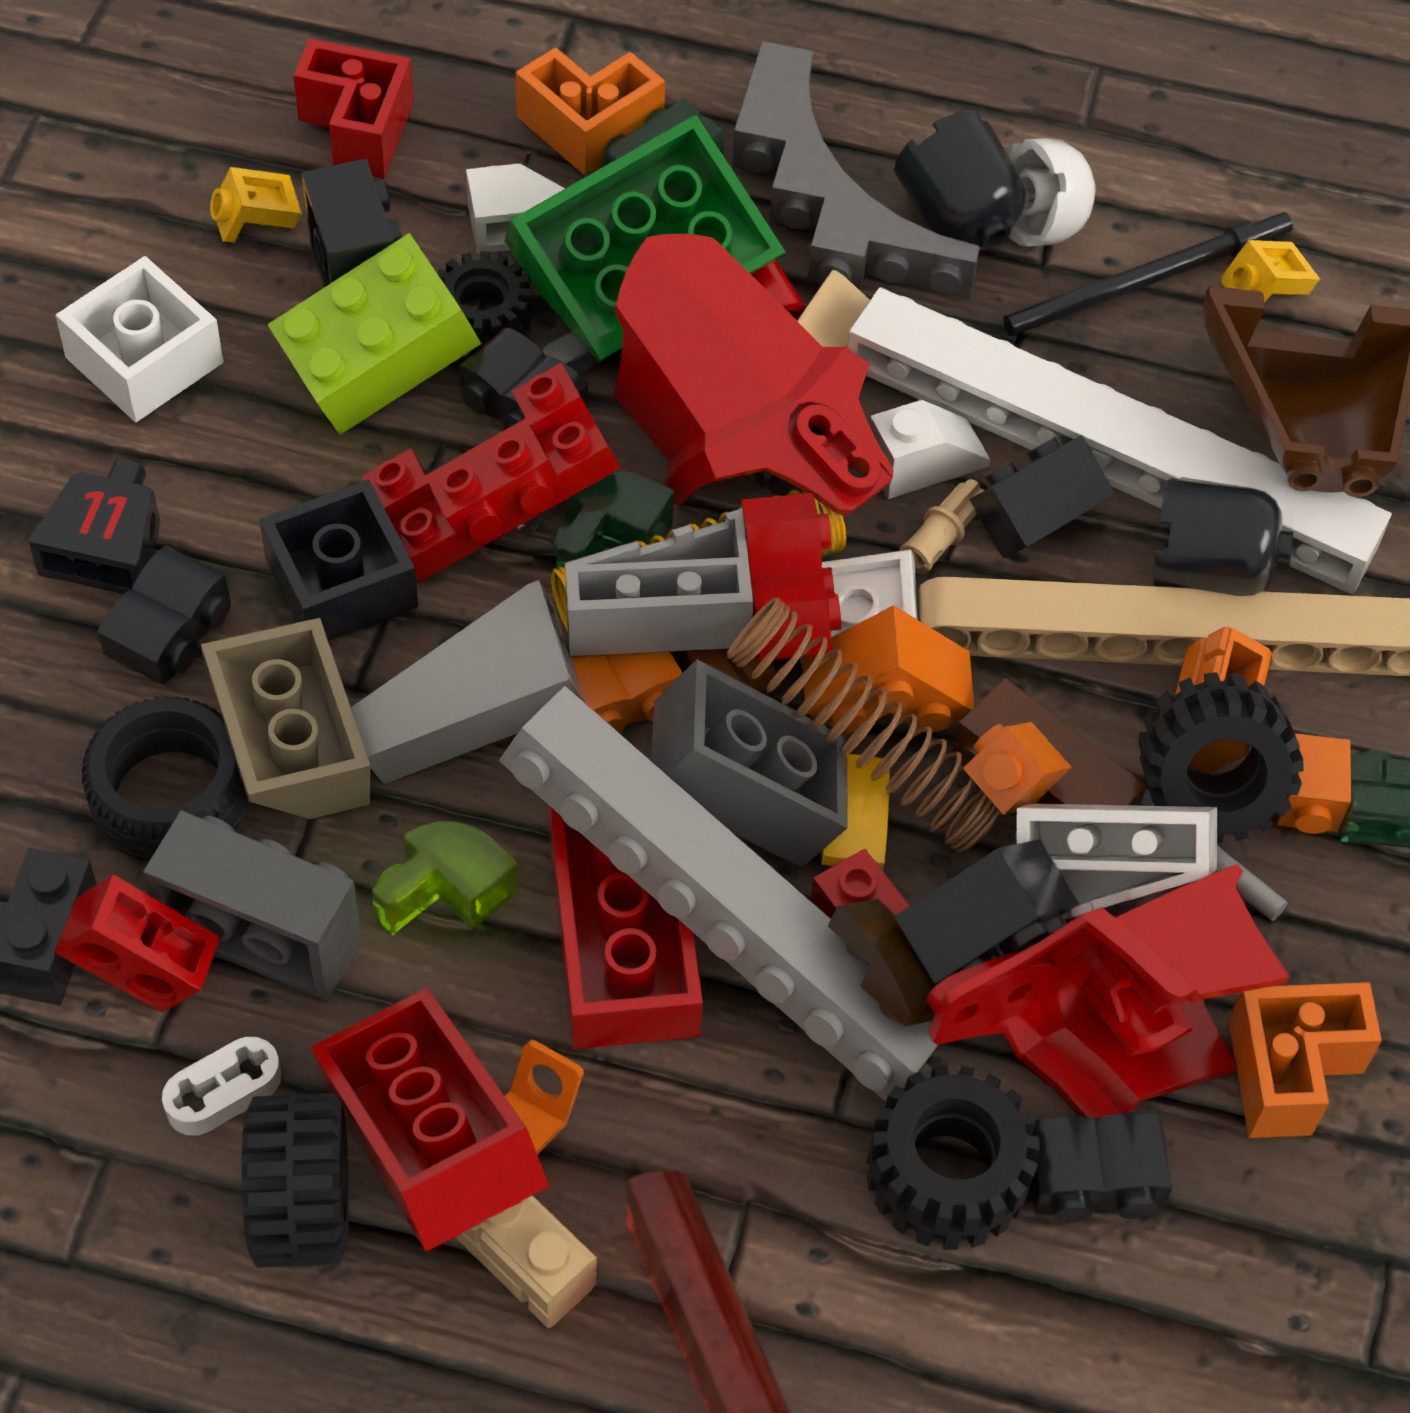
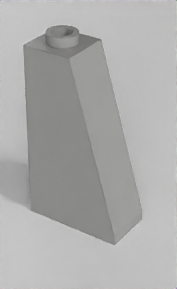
M537 580L527 584L353 705L351 710L371 769L383 784H387L517 734L564 686L584 703L585 700L572 658L569 656V649L557 610L541 582Z

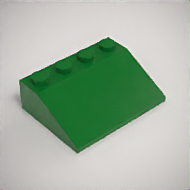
M697 115L690 117L512 218L504 240L524 273L528 275L533 287L599 363L622 350L623 329L615 313V306L626 271L635 253L647 237L662 234H692L712 237L750 274L785 254V250Z

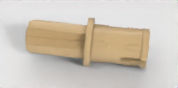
M969 479L965 483H959L940 506H933L926 511L923 525L899 548V551H912L915 573H928L937 559L950 545H957L963 540L965 535L964 528L977 514L969 499L984 491L980 488L979 482Z

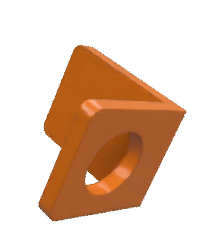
M530 1040L523 1048L511 1089L505 1097L526 1125L538 1155L567 1125L584 1070L580 1065L543 1044ZM545 1065L558 1074L562 1082L561 1094L551 1095L537 1086L533 1078L534 1066Z

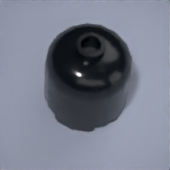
M957 112L941 118L933 123V127L937 131L935 134L926 138L919 146H917L913 139L904 146L896 158L894 173L934 233L980 247L991 248L997 246L1008 238L1011 228L1023 213L1026 191L1021 178L992 127L987 121L981 120L977 112Z
M1185 477L1167 480L1159 523L1169 524L1171 528L1169 543H1165L1163 550L1156 549L1153 586L1193 588L1234 596H1252L1264 592L1271 585L1278 565L1289 566L1294 531L1282 530V511L1277 501L1267 492L1255 488Z

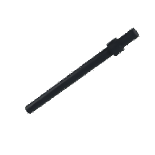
M1282 212L1255 223L1245 220L1226 227L1224 234L1005 315L1003 317L1005 330L1010 336H1014L1230 254L1236 258L1248 240L1268 241L1291 232L1293 229L1292 220L1286 212Z

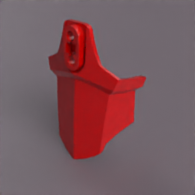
M662 234L645 239L626 271L615 306V313L623 329L621 363L613 396L669 460L665 483L674 503L679 506L682 505L700 487L712 481H721L761 471H766L783 479L806 493H813L816 500L839 515L853 513L887 487L893 478V469L880 448L858 399L870 364L846 346L822 347L714 238L692 234ZM809 427L820 429L824 435L814 434ZM848 469L859 471L863 478L854 477Z
M1236 864L1177 888L1118 917H1113L1102 907L1087 912L1022 952L1015 951L945 978L927 996L926 1002L935 1014L927 1033L936 1045L970 1037L1003 1033L1018 1061L1026 1065L1054 1089L1077 1116L1099 1118L1113 1114L1132 1113L1141 1101L1232 1074L1236 1070L1237 1066L1211 1019L1203 999L1286 984L1289 975L1256 927L1236 888V884L1243 873L1242 869Z

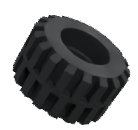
M1214 672L1205 673L1204 682L1193 685L1191 677L1179 682L1181 692L1173 696L1169 691H1165L1157 699L1161 710L1158 712L1149 709L1143 720L1146 732L1139 733L1138 745L1141 752L1139 758L1154 805L1217 807V843H1223L1225 834H1234L1236 841L1249 838L1247 830L1258 826L1261 832H1264L1273 826L1270 817L1275 812L1284 816L1291 808L1287 794H1299L1302 782L1298 772L1304 771L1303 757L1299 750L1300 745L1282 704L1276 696L1270 698L1267 688L1259 682L1254 681L1248 687L1244 676L1230 673L1227 681H1220L1218 673ZM1234 739L1252 745L1244 761L1228 772L1217 775H1205L1188 768L1194 755L1200 749L1215 741Z
M947 1065L933 1067L929 1079H925L920 1071L907 1077L905 1089L903 1090L895 1086L887 1095L885 1108L880 1107L875 1120L867 1158V1164L869 1165L867 1173L869 1190H877L875 1205L881 1215L890 1211L894 1213L891 1225L903 1235L910 1227L918 1232L915 1242L929 1247L931 1238L943 1240V1250H958L960 1240L967 1238L971 1248L985 1244L989 1231L996 1237L1001 1235L1008 1229L1011 1217L1017 1219L1021 1212L1038 1165L1036 1160L1040 1151L1039 1137L1032 1136L1036 1123L1030 1111L1019 1113L1022 1098L1013 1089L1003 1094L999 1090L1001 1080L991 1074H988L985 1081L974 1078L975 1068L961 1066L959 1075H950ZM950 1136L968 1142L979 1151L987 1164L988 1170L969 1179L947 1178L928 1168L919 1157L916 1147L934 1137Z
M337 1094L252 1097L244 1116L241 1169L244 1233L247 1250L255 1267L270 1268L340 1264L348 1244L349 1172L345 1113Z

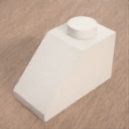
M520 163L466 169L468 209L477 254H480V251L491 253L510 250L504 242L510 220L565 188Z
M924 400L870 416L869 426L893 469V478L887 487L883 489L887 499L990 467L991 460L965 417Z

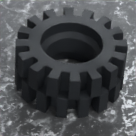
M480 251L481 260H473L471 252L462 254V264L460 265L452 258L446 262V272L441 269L437 272L480 340L481 345L477 347H482L504 327L524 335V330L529 331L532 317L531 288L528 275H522V267L517 262L508 267V257L502 254L498 255L496 261H491L490 252ZM475 297H491L502 302L496 308L484 311L472 310L462 305L465 301ZM475 348L467 354L473 355L475 353Z

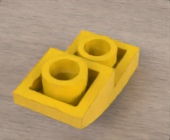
M848 754V828L821 851V865L834 866L865 848L883 871L889 812V794H886V786L890 781V769L879 780L872 782L871 774L883 758L873 757L863 768L857 769L856 762L861 755Z

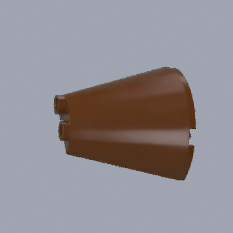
M1208 286L1203 304L1207 335L1285 471L1289 486L1297 491L1345 492L1352 497H1363L1375 492L1379 486L1378 480L1386 476L1398 463L1410 402V309L1370 305L1351 342L1255 331L1265 311L1263 292Z

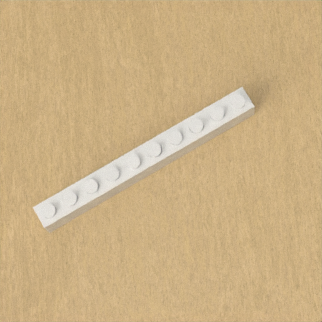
M879 287L849 331L847 348L870 364L866 374L867 377L918 400H924L965 417L970 423L1030 450L1035 449L1055 436L1058 437L1063 446L1082 435L1112 487L1156 507L1162 508L1166 483L1170 478H1192L1255 488L1267 492L1277 501L1282 511V530L1294 531L1289 566L1354 595L1373 559L1391 518V512L1375 506L1368 500L1349 496L1345 492L1327 493L1313 490H1294L1289 486L1287 475L1281 464L1270 460L1261 453L1252 452L1218 437L1209 430L1193 426L1166 414L1157 407L1141 403L1116 392L1107 385L1098 384L1065 369L1055 362H1048L1015 347L1005 340L996 339L965 325L958 319L944 316L915 303L908 297L899 296Z

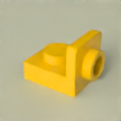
M235 167L229 168L221 187L214 190L210 203L211 216L213 220L217 221L223 242L234 243L244 223L294 229L302 215L290 175Z
M1248 240L1221 277V283L1225 288L1263 292L1264 304L1271 294L1309 295L1320 280L1293 242Z

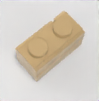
M533 1196L456 1237L521 1303L528 1301V1310L548 1329L563 1318L597 1284V1257Z

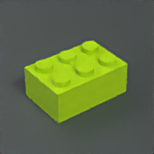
M410 233L267 324L313 398L339 435L345 433L481 345L463 311Z

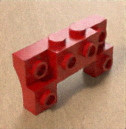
M562 363L544 373L536 375L530 381L512 390L516 401L526 417L525 419L436 470L427 473L413 449L410 448L393 459L383 462L379 467L362 476L363 481L369 479L415 567L418 583L621 469Z

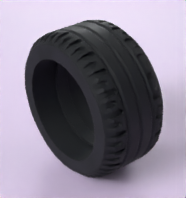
M164 696L163 698L154 697L153 700L144 699L141 703L137 701L133 703V706H126L123 711L119 710L115 712V716H110L106 723L101 724L100 730H96L93 738L89 741V746L86 748L83 759L82 783L92 819L103 837L112 846L121 852L124 851L128 856H133L138 860L143 858L145 862H149L181 810L201 819L204 816L216 817L231 826L233 830L238 828L245 815L249 801L221 713L213 707L209 708L205 703L201 704L197 700L190 701L186 697L181 699L178 696L169 698V696ZM170 751L188 752L205 758L217 768L216 775L209 786L200 795L179 806L164 809L145 808L128 802L117 793L118 787L128 771L140 761L155 754Z

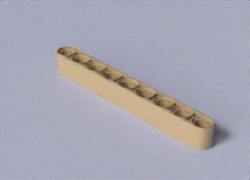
M936 577L925 581L918 589V620L968 650L970 656L1182 666L1188 645L1203 637L1208 639L1209 634L1226 626L1236 629L1270 649L1272 655L1268 670L1410 676V598L1260 592L1252 596H1234L1193 588L964 577Z

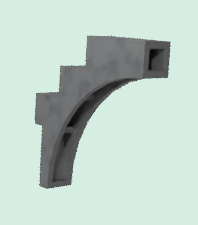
M762 41L734 130L732 167L776 176L772 187L770 224L815 233L811 245L808 282L823 284L831 271L835 270L844 275L860 291L864 276L889 283H900L934 290L942 294H953L970 298L980 246L934 233L900 217L869 196L841 168L820 134L812 112L810 98L813 51Z

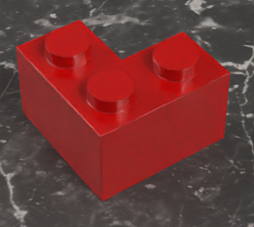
M309 38L293 75L298 121L329 127L333 166L367 159L372 176L385 179L414 105L411 58Z
M813 493L741 500L753 597L752 618L770 600L779 597L780 602L784 601L785 606L790 607V612L795 611L797 613V622L793 631L799 626L810 624L813 631L809 643L816 638L826 637L828 644L825 654L831 652V631L841 630V613L838 594L834 593L832 568H822L821 550H829L832 547L828 513H817ZM792 617L785 620L773 638L758 653L759 661H762L778 644L787 630ZM804 630L788 642L774 659L792 658L801 645L807 630ZM822 642L811 648L803 656L817 655Z

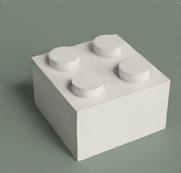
M146 256L56 314L65 358L135 423L224 363L217 319Z

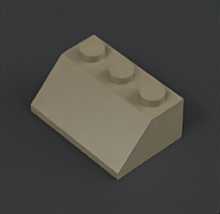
M320 618L201 644L204 662L249 802L308 819L370 805L371 765Z

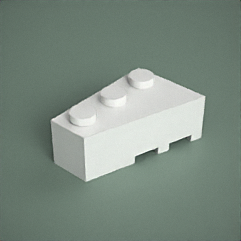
M1029 803L1017 808V844L1040 839L1080 904L1062 916L1065 920L1101 907L1104 908L1140 898L1213 874L1217 870V807Z

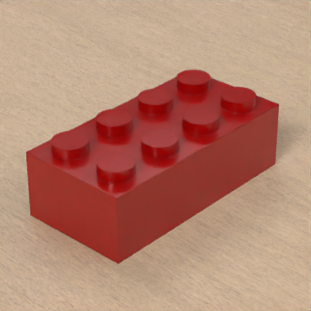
M548 805V831L572 1049L700 1037L703 1001L693 932L675 916L667 913L654 897L629 875L617 869L603 852L579 831L567 825L561 815Z
M428 987L310 1047L329 1092L337 1094L344 1108L345 1121L426 1252L448 1240L458 1237L468 1229L510 1207L518 1205L523 1200L549 1187L526 1125Z

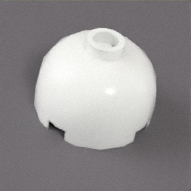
M1025 139L1023 143H1013L1005 152L1021 178L1026 191V201L1023 213L1011 228V233L1008 237L1020 246H1047L1064 242L1084 227L1093 208L1096 187L1088 162L1081 152L1062 140Z

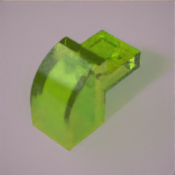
M433 822L417 827L403 836L406 863L404 865L400 863L395 864L387 869L378 879L375 888L372 889L375 919L391 935H394L438 898L473 930L518 893V865L504 849L480 829L459 822Z

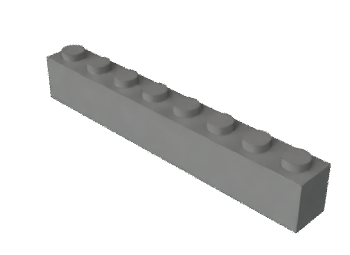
M564 686L520 729L499 759V762L510 770L522 785L530 788L561 815L567 825L579 831L603 852L617 869L629 875L654 897L667 913L679 919L705 942L717 957L725 960L756 987L762 997L774 1003L798 1024L812 1041L824 1047L849 1069L862 1085L874 1091L886 1102L887 1095L895 1086L902 1088L906 1084L907 1077L920 1070L938 1046L927 1033L932 1021L904 1027L902 1024L886 1017L880 1010L879 1003L860 987L871 965L857 959L848 951L847 943L828 927L831 919L571 690Z

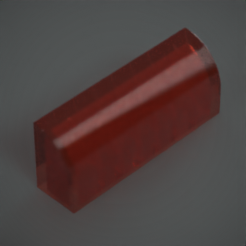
M662 1170L627 1179V1225L707 1412L791 1413L687 1176L679 1171Z

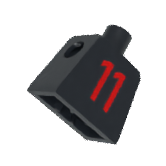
M117 459L114 461L107 478L83 472L71 476L29 539V545L39 576L125 594L128 590L132 589L140 572L154 556L160 527L155 494L152 489L143 486L146 471L140 464L129 459Z

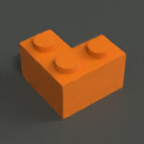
M555 47L515 72L517 118L584 176H587L664 126L666 81L632 52H628L594 75L589 76Z
M894 605L831 637L832 651L841 650L843 654L840 667L855 662L858 667L855 680L859 677L870 675L873 680L870 692L885 688L888 693L886 704L900 701L902 703L901 717L907 714H915L917 716L916 728L929 726L932 729V733L945 730L952 723L964 718L975 707L970 652ZM817 655L802 657L803 673L811 666ZM837 655L818 667L804 685L805 700L827 678L837 660ZM852 668L836 677L806 714L816 718L826 705L842 691L852 673ZM867 681L860 683L846 694L837 709L824 723L825 725L833 728L845 713L859 701L867 686ZM881 693L862 706L849 726L843 731V735L855 732L874 714L882 699ZM894 706L891 709L884 712L881 716L878 717V719L889 713L895 715L897 711V706ZM908 719L906 722L912 724V719Z
M1370 982L1271 986L1240 993L1228 1024L1235 1064L1237 1066L1236 1070L1248 1138L1312 1136L1329 1105L1324 1075L1365 1073L1382 1042Z

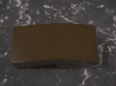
M879 899L838 905L828 927L847 943L846 947L854 957L871 965L860 987L879 1003V1008L886 1017L902 1024L904 1027L933 1021L935 1014L926 1001L927 996L938 983L934 984L896 921L894 913Z

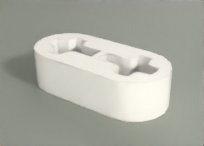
M243 1037L176 1073L168 1080L162 1094V1103L169 1124L177 1132L185 1135L199 1136L210 1132L245 1112L252 1097L271 1096L276 1092L281 1082V1067L277 1052L267 1040L259 1037ZM246 1060H250L254 1066L261 1065L263 1075L252 1080L247 1073L241 1074L239 1065ZM193 1092L198 1099L203 1098L205 1108L194 1113L189 1106L184 1107L182 1097L187 1093Z

